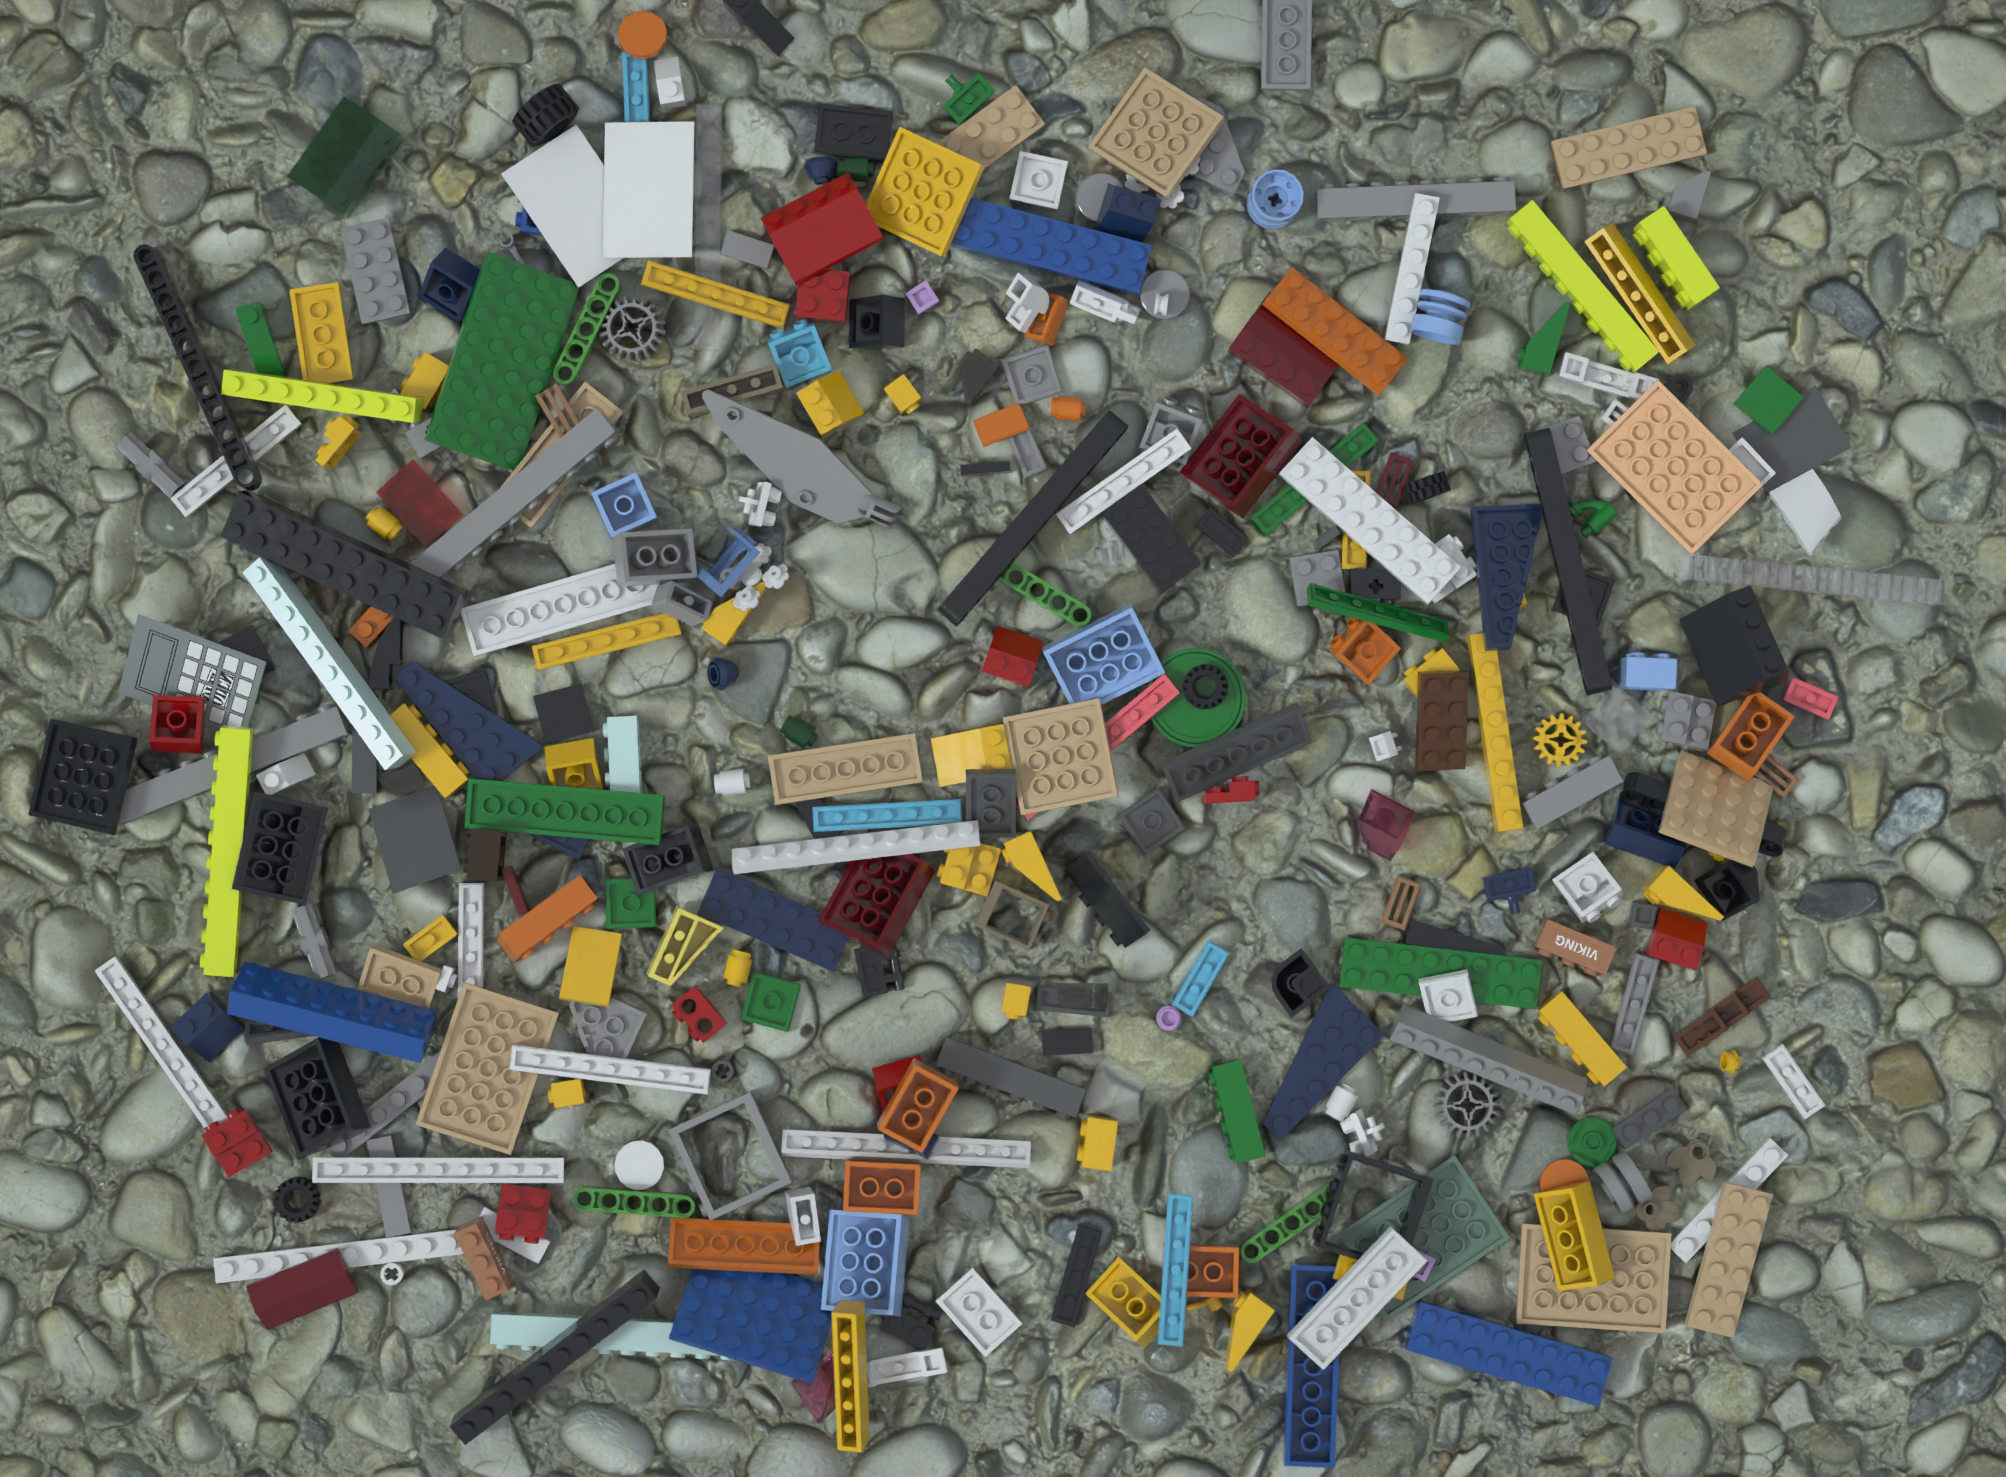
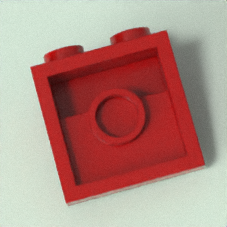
M1248 776L1232 777V782L1226 783L1227 792H1224V787L1209 788L1208 793L1202 794L1203 804L1255 801V796L1260 795L1259 780L1248 781Z
M240 1108L235 1109L226 1115L228 1120L219 1124L218 1120L205 1127L206 1133L201 1135L213 1157L216 1156L228 1178L273 1152L249 1109L242 1112Z
M502 1184L495 1226V1234L499 1235V1239L514 1241V1237L524 1238V1242L539 1244V1240L545 1241L551 1190Z

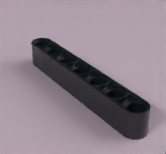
M1630 772L1625 777L1621 798L1629 805L1662 817L1671 784L1642 773ZM1766 820L1758 853L1770 857L1782 855L1787 835L1786 829L1779 824Z

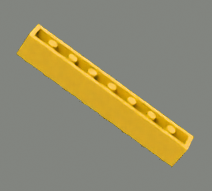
M1483 633L1469 635L1466 639L1495 832L1522 829L1523 823L1497 651H1485Z

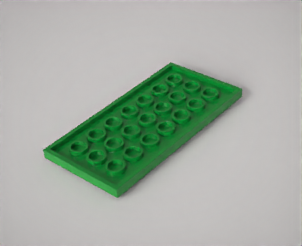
M489 251L485 253L424 439L425 441L512 471L515 470L524 458L541 406L535 396L544 392L547 388L579 290L576 283Z

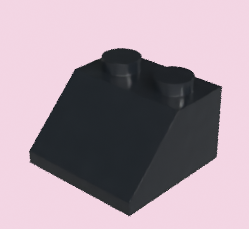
M878 295L850 299V349L904 348L905 298Z

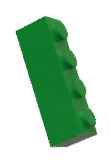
M1241 1059L1212 1065V1072H1208L1211 1087L1216 1086L1218 1096L1214 1097L1217 1111L1222 1110L1224 1120H1221L1220 1124L1223 1135L1228 1134L1230 1144L1226 1145L1229 1159H1234L1235 1163L1239 1164L1266 1157Z

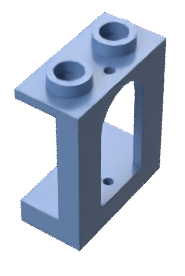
M729 525L726 529L737 539L708 571H705L696 563L697 577L720 597L724 595L761 553L754 547L757 544L756 541L739 527L734 530ZM749 549L748 553L720 584L717 581L720 573L728 568L743 551Z

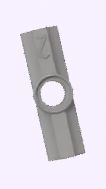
M130 432L121 439L117 446L119 451L136 465L135 468L150 482L153 481L169 498L186 485L183 479L167 466L168 463L156 451L150 450L134 433Z
M313 903L291 910L300 934L298 937L305 956H308L315 979L319 980L336 974L337 970L329 951V939L325 929L320 925Z

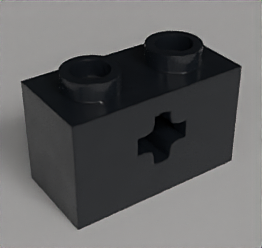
M1351 568L1349 570V594L1371 600H1380L1379 602L1394 605V601L1401 599V582L1387 569ZM1373 581H1376V584L1381 586V589L1376 594L1373 593V589H1368Z

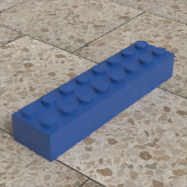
M975 198L970 199L950 247L1136 296L1140 295L1152 250V245Z
M244 962L230 989L227 1014L421 1063L434 1034L437 1010L284 972L279 969H272L256 963Z
M1290 1262L1287 1334L1339 1281L1333 1279L1337 1264ZM1288 1337L1283 1463L1285 1466L1335 1468L1339 1354L1323 1370Z
M1423 1300L1416 1302L1404 1348L1407 1351L1598 1407L1613 1359L1604 1353Z

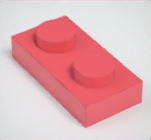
M1792 677L1782 701L1829 720L1839 697Z

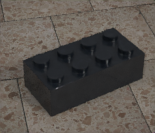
M1142 484L1102 513L1101 517L1160 595L1200 566V560Z

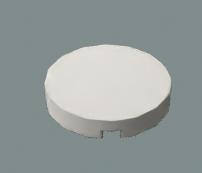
M643 1140L632 1141L624 1145L617 1153L615 1173L620 1182L626 1187L634 1190L648 1189L655 1185L662 1177L664 1157L660 1149L653 1143Z

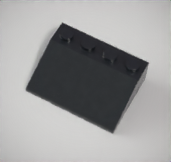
M1751 585L1727 593L1679 620L1716 707L1787 683L1789 670Z
M254 791L232 889L306 905L328 807Z
M1089 851L1085 852L1064 869L1066 875L1063 878L1071 888L1077 886L1082 893L1078 897L1087 908L1091 905L1097 912L1094 915L1095 919L1102 927L1105 925L1109 927L1112 931L1109 936L1117 947L1122 944L1126 948L1151 931Z
M318 1037L265 1067L298 1159H303L371 1128L339 1042Z

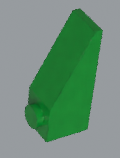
M258 301L236 308L241 329L257 373L285 376L265 305Z
M1565 302L1524 348L1520 347L1516 359L1517 362H1520L1518 369L1544 377L1550 375L1569 310V302Z

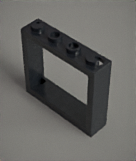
M1345 1149L1344 1153L1339 1155L1336 1163L1338 1168L1336 1177H1333L1329 1183L1328 1191L1330 1195L1328 1201H1324L1321 1207L1320 1215L1322 1219L1320 1225H1316L1312 1236L1314 1239L1313 1244L1319 1248L1359 1260L1364 1252L1326 1240L1352 1161L1355 1160L1416 1181L1399 1232L1412 1245L1434 1179Z

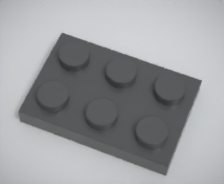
M966 769V822L978 820L980 838L1016 837V769Z

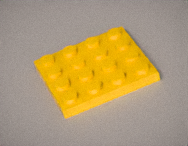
M899 126L866 202V206L878 227L941 257H945L985 166Z

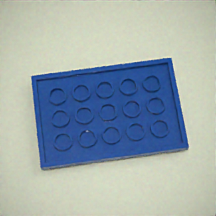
M692 1269L669 1339L813 1384L832 1324V1311L821 1310L822 1284L787 1273Z

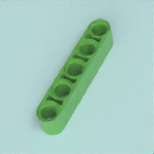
M605 273L597 280L554 368V377L562 386L570 387L577 382L602 331L601 324L606 323L605 315H610L609 307H614V300L618 299L620 295L621 283L614 274ZM608 280H613L616 283L614 290L610 292L604 291V283ZM597 302L605 304V309L600 314L592 312V307ZM587 324L593 325V333L590 336H583L581 333L583 326ZM576 346L582 347L583 354L581 357L572 358L571 350ZM566 368L571 369V378L565 381L561 380L560 372Z
M1012 563L997 580L1075 627H1083L1090 622L1091 611L1085 604L1015 563ZM1012 572H1020L1022 574L1023 581L1020 584L1014 585L1009 581V575ZM1040 584L1043 586L1045 592L1041 597H1034L1031 594L1030 589L1033 585ZM1055 597H1062L1065 600L1066 606L1063 609L1057 610L1052 606V600ZM1075 610H1084L1087 614V619L1084 622L1075 621L1073 618Z
M1330 1182L1323 1184L1243 1240L1239 1247L1242 1258L1249 1263L1259 1261L1322 1217L1320 1215L1321 1207L1324 1201H1328L1326 1192ZM1344 1189L1342 1191L1338 1205L1344 1200ZM1311 1201H1315L1319 1205V1209L1315 1214H1308L1306 1212V1205ZM1292 1215L1297 1216L1298 1225L1295 1228H1287L1285 1225L1286 1219ZM1269 1230H1275L1278 1233V1238L1273 1243L1265 1240V1234ZM1249 1244H1254L1258 1248L1257 1254L1253 1257H1248L1244 1253L1245 1247Z
M583 1186L573 1196L574 1205L578 1209L586 1211L687 1218L693 1214L697 1206L695 1198L686 1193ZM585 1191L591 1195L592 1200L590 1204L585 1205L580 1202L579 1195L581 1192ZM610 1193L616 1197L617 1202L615 1206L610 1207L605 1204V1194ZM636 1195L641 1199V1206L639 1208H632L629 1205L628 1200L630 1196ZM661 1197L666 1201V1208L664 1210H657L654 1207L653 1201L655 1198ZM681 1199H686L691 1203V1210L689 1212H682L678 1208V1202Z

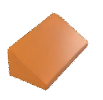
M1047 292L1049 295V306L1045 315L1038 312L1024 337L1053 346L1069 300L1060 295Z
M1018 403L975 419L973 422L983 447L1029 430L1025 416Z

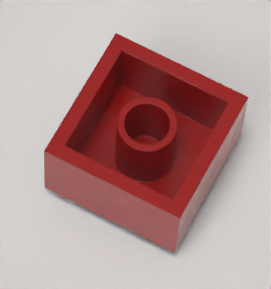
M824 270L799 283L796 319L798 321L807 319L809 322L846 325L850 272Z

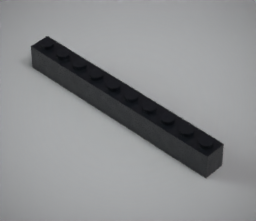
M642 1270L457 1412L449 1427L465 1445L655 1301L660 1287L645 1270Z

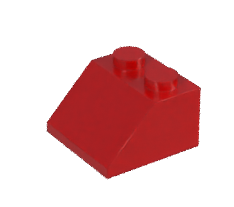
M997 626L982 668V673L1029 688L1044 641Z
M153 695L149 737L152 752L203 754L205 733L204 697Z
M1659 907L1654 930L1651 932L1644 955L1697 971L1705 945L1707 923Z
M920 1055L872 1068L883 1111L912 1060L916 1059L922 1062Z

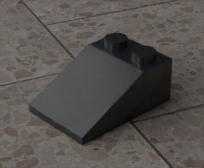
M698 823L689 824L662 834L661 845L636 843L622 848L637 895H642L714 870Z

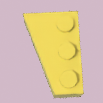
M676 905L646 972L647 976L671 986L724 927Z

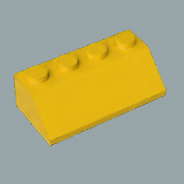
M1590 1181L1568 1184L1534 1193L1558 1291L1598 1286L1615 1279Z

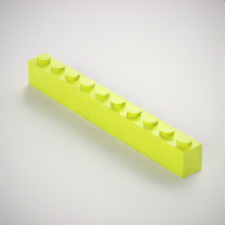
M223 725L220 727V731H216L215 746H219L218 756H214L213 770L217 771V780H213L211 790L212 795L215 796V805H211L210 820H214L213 830H209L208 845H212V854L207 856L206 868L210 870V879H206L205 894H209L208 904H204L203 919H207V928H203L201 942L205 943V953H201L200 968H204L203 975L234 977L237 974L242 891L232 889L248 819L253 727Z

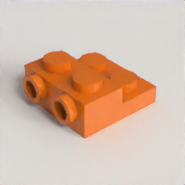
M1351 617L1347 622L1348 629L1342 635L1338 634L1331 640L1330 645L1332 647L1328 651L1365 684L1370 685L1401 648L1376 624Z

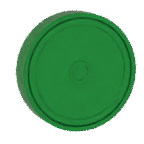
M1189 648L1178 651L1161 662L1165 674L1181 692V694L1151 718L1161 734L1179 745L1197 747L1227 734L1237 727L1245 710L1246 689L1239 671L1230 660L1220 653L1209 649ZM1206 664L1215 666L1222 671L1226 677L1228 689L1226 697L1218 706L1203 710L1195 708L1186 700L1183 694V681L1186 674L1192 668ZM1161 676L1150 680L1148 683V687ZM1202 677L1196 682L1195 688L1200 696L1208 697L1213 694L1215 684L1212 679Z

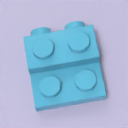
M807 319L797 321L793 324V329L784 331V328L777 329L770 333V338H767L786 388L832 370L813 321L807 322Z

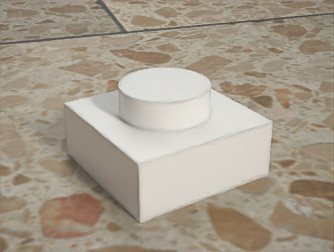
M443 966L435 989L448 992L449 988H454L458 975L455 974V967Z

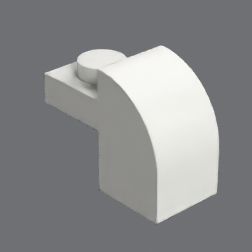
M1018 272L1006 291V294L1015 303L1005 319L1019 331L1026 333L1038 312L1045 315L1049 306V295L1031 277Z

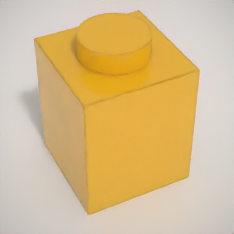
M904 374L884 388L885 393L901 415L905 412L910 415L920 407L919 402L922 399Z
M1006 982L1001 1012L1006 1013L1005 1018L1020 1020L1021 1016H1026L1031 986Z
M576 1078L551 1083V1088L548 1089L550 1104L554 1103L555 1108L586 1103L583 1079Z

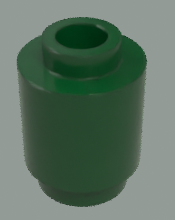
M845 157V159H839L838 174L841 177L849 173L854 182H869L870 177H874L875 164L870 162L869 157Z
M789 715L780 729V733L784 734V738L803 749L807 745L811 747L818 736L815 733L816 727L797 716L794 718Z

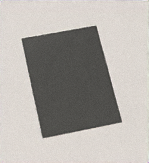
M1816 386L1801 393L1804 398L1771 436L1754 421L1733 432L1737 441L1743 437L1776 472L1763 485L1768 495L1770 491L1851 448Z
M435 786L368 809L393 894L461 870L438 790Z

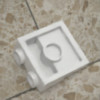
M1450 534L1435 543V545L1454 560L1461 569L1432 600L1434 604L1477 575L1475 572V562L1470 556L1465 558L1461 552L1464 548L1457 536L1452 538Z
M1591 852L1552 879L1554 885L1567 900L1568 905L1582 923L1587 920L1589 923L1596 921L1601 916L1600 911L1607 906L1612 909L1622 901L1620 898L1623 896L1621 887L1594 852Z

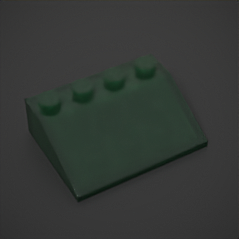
M343 97L287 177L349 219L405 139L389 125L351 100Z

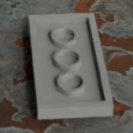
M1262 0L1261 90H1311L1312 0Z
M387 217L340 228L362 325L411 315L390 218Z

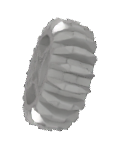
M624 296L625 304L621 305L619 300L616 299L614 303L617 308L609 307L611 314L610 316L605 315L607 323L601 324V329H606V331L601 332L599 336L600 338H608L603 342L605 348L613 345L609 350L611 355L619 351L617 354L618 360H622L624 355L627 354V362H632L633 355L636 356L637 362H641L640 354L644 353L647 359L651 358L648 352L650 348L655 353L658 352V348L654 343L663 344L664 341L658 335H666V331L659 329V327L664 326L666 323L665 320H657L662 316L661 311L652 313L656 308L654 303L646 307L648 304L647 298H643L641 303L638 304V296H633L632 303L629 302L627 296ZM639 310L648 316L632 319L627 311ZM620 315L623 320V326L613 336V325ZM627 319L634 326H639V328H636V334L639 339L631 332H626V330H629ZM652 323L651 336L645 343L642 339V332L648 327V324ZM632 339L637 343L638 347L625 348L617 342Z
M1467 1071L1462 1072V1079H1460L1458 1073H1453L1454 1082L1446 1077L1444 1079L1448 1084L1446 1088L1438 1085V1089L1443 1091V1094H1434V1098L1441 1100V1102L1434 1103L1433 1108H1441V1111L1437 1112L1435 1117H1444L1439 1123L1441 1127L1446 1126L1448 1123L1450 1124L1447 1128L1448 1133H1452L1457 1128V1137H1461L1464 1130L1466 1138H1471V1130H1474L1475 1135L1478 1137L1481 1135L1480 1127L1486 1132L1489 1131V1127L1485 1124L1487 1121L1491 1124L1496 1123L1490 1116L1491 1114H1500L1499 1111L1493 1109V1106H1499L1501 1102L1493 1101L1492 1099L1499 1095L1498 1091L1489 1092L1494 1086L1492 1082L1484 1085L1486 1078L1480 1077L1477 1081L1478 1075L1473 1073L1469 1079ZM1470 1084L1479 1087L1484 1093L1486 1100L1474 1099L1471 1094ZM1462 1085L1460 1097L1457 1100L1447 1102L1451 1092L1456 1087ZM1465 1098L1476 1104L1472 1105V1108L1467 1112L1465 1108L1457 1105L1461 1104L1462 1101L1464 1102ZM1486 1107L1483 1116L1472 1124L1471 1120H1473L1474 1111ZM1447 1109L1460 1110L1464 1119V1125L1456 1123L1450 1117Z

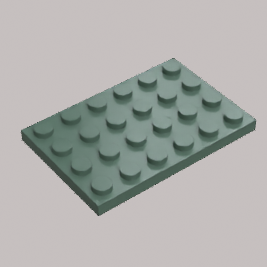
M1454 1154L1424 1174L1434 1179L1412 1244L1415 1249L1435 1258L1436 1261L1425 1282L1412 1276L1408 1281L1403 1300L1392 1297L1380 1310L1386 1321L1510 1239ZM1413 1181L1331 1236V1240L1334 1243L1365 1253L1390 1226L1399 1233L1416 1181Z

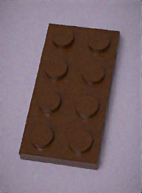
M1466 670L1418 672L1415 769L1417 771L1465 769L1469 672Z

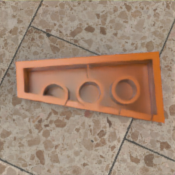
M579 875L500 932L496 940L513 963L521 957L524 960L535 952L534 948L541 942L545 945L555 937L554 933L558 929L562 928L565 930L576 921L573 918L578 914L582 913L584 916L595 908L593 903L598 898L581 875Z

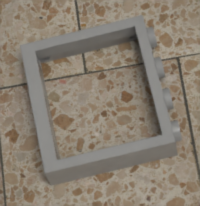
M752 1091L669 1129L668 1141L673 1149L677 1148L681 1156L677 1158L683 1172L688 1171L691 1178L688 1181L693 1194L698 1193L701 1200L698 1203L703 1216H708L710 1221L793 1182ZM744 1103L779 1180L714 1209L680 1132Z

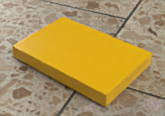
M573 926L559 999L609 1007L622 940L621 933Z

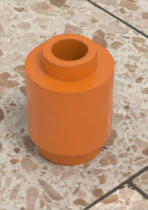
M1058 395V398L1052 397L1050 417H1056V420L1079 422L1080 417L1085 418L1086 403H1081V397Z

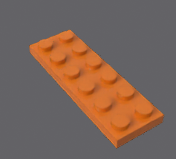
M1293 267L1262 304L1378 396L1408 360L1404 354Z
M671 1218L668 1268L818 1275L820 1242L796 1246L790 1223Z

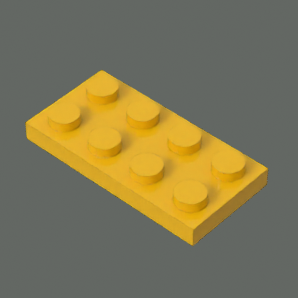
M334 282L289 289L302 378L304 380L331 384L354 381L340 283Z

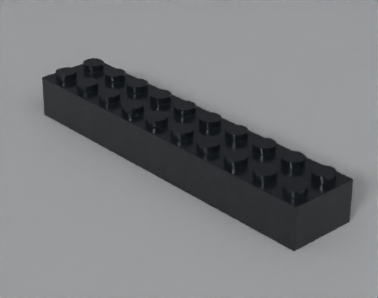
M238 491L221 537L441 639L452 635L469 593L468 590L253 491Z

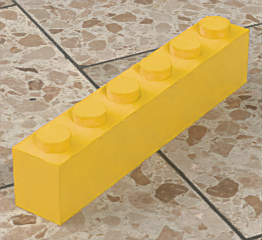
M1614 223L1602 228L1584 241L1667 364L1696 346Z
M840 1300L832 1311L837 1449L841 1451L862 1452L870 1440L865 1303Z

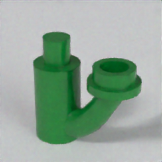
M1570 500L1568 502L1571 515L1574 518L1583 514L1581 510H1596L1585 521L1586 526L1580 530V533L1585 538L1592 533L1597 534L1618 516V512L1610 503H1605L1601 500H1586L1577 503Z

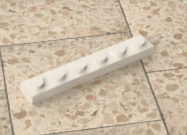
M1414 193L1384 337L1385 340L1405 344L1410 343L1412 333L1409 330L1417 310L1416 305L1422 286L1439 197Z
M286 404L245 437L255 463L303 425ZM242 450L235 452L233 456L234 462L241 460L243 457ZM221 456L170 498L186 518L190 517L234 481L224 456Z
M1175 429L1056 513L1057 517L1068 533L1072 534L1192 448L1179 429Z
M1768 1137L1727 1182L1757 1189L1783 1162L1788 1154ZM1722 1187L1671 1240V1250L1683 1262L1687 1263L1707 1242Z

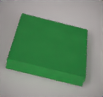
M1765 366L1733 404L1771 436L1804 397L1768 366Z
M632 878L605 879L606 929L657 927L655 890L637 895Z
M753 971L741 1020L789 1032L801 984Z

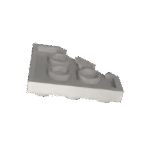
M1198 97V101L1224 116L1220 106ZM1225 119L1199 156L1198 172L1188 175L1234 196L1245 171Z
M613 997L610 998L609 1007L573 1001L569 1004L587 1054L627 1059L648 1013Z

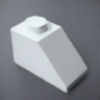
M679 57L655 60L656 83L662 110L687 106Z
M302 753L257 774L256 777L265 794L277 796L315 776L316 773L306 754Z
M808 1186L786 1190L788 1216L796 1246L821 1242L815 1194Z

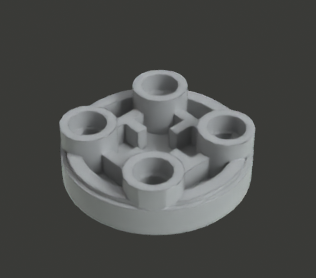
M1093 174L1087 177L1079 186L1077 192L1078 208L1082 215L1092 223L1096 224L1108 183L1124 188L1122 183L1110 174Z
M1166 269L1151 273L1144 280L1140 290V301L1145 311L1152 317L1161 320H1170L1180 315L1185 310L1190 296L1189 287L1185 279L1177 272ZM1156 292L1160 293L1161 296L1169 294L1166 316H1163L1162 313L1154 315Z

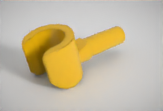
M1208 1297L1200 1302L1187 1304L1186 1308L1189 1311L1208 1305L1211 1312L1221 1308L1223 1303L1219 1297Z

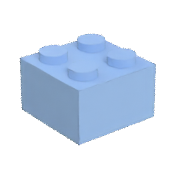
M637 472L591 492L612 539L620 532H634L659 520Z
M1631 652L1626 654L1625 658L1619 659L1618 689L1652 691L1676 689L1677 659H1670V654L1651 655V658H1645V653Z

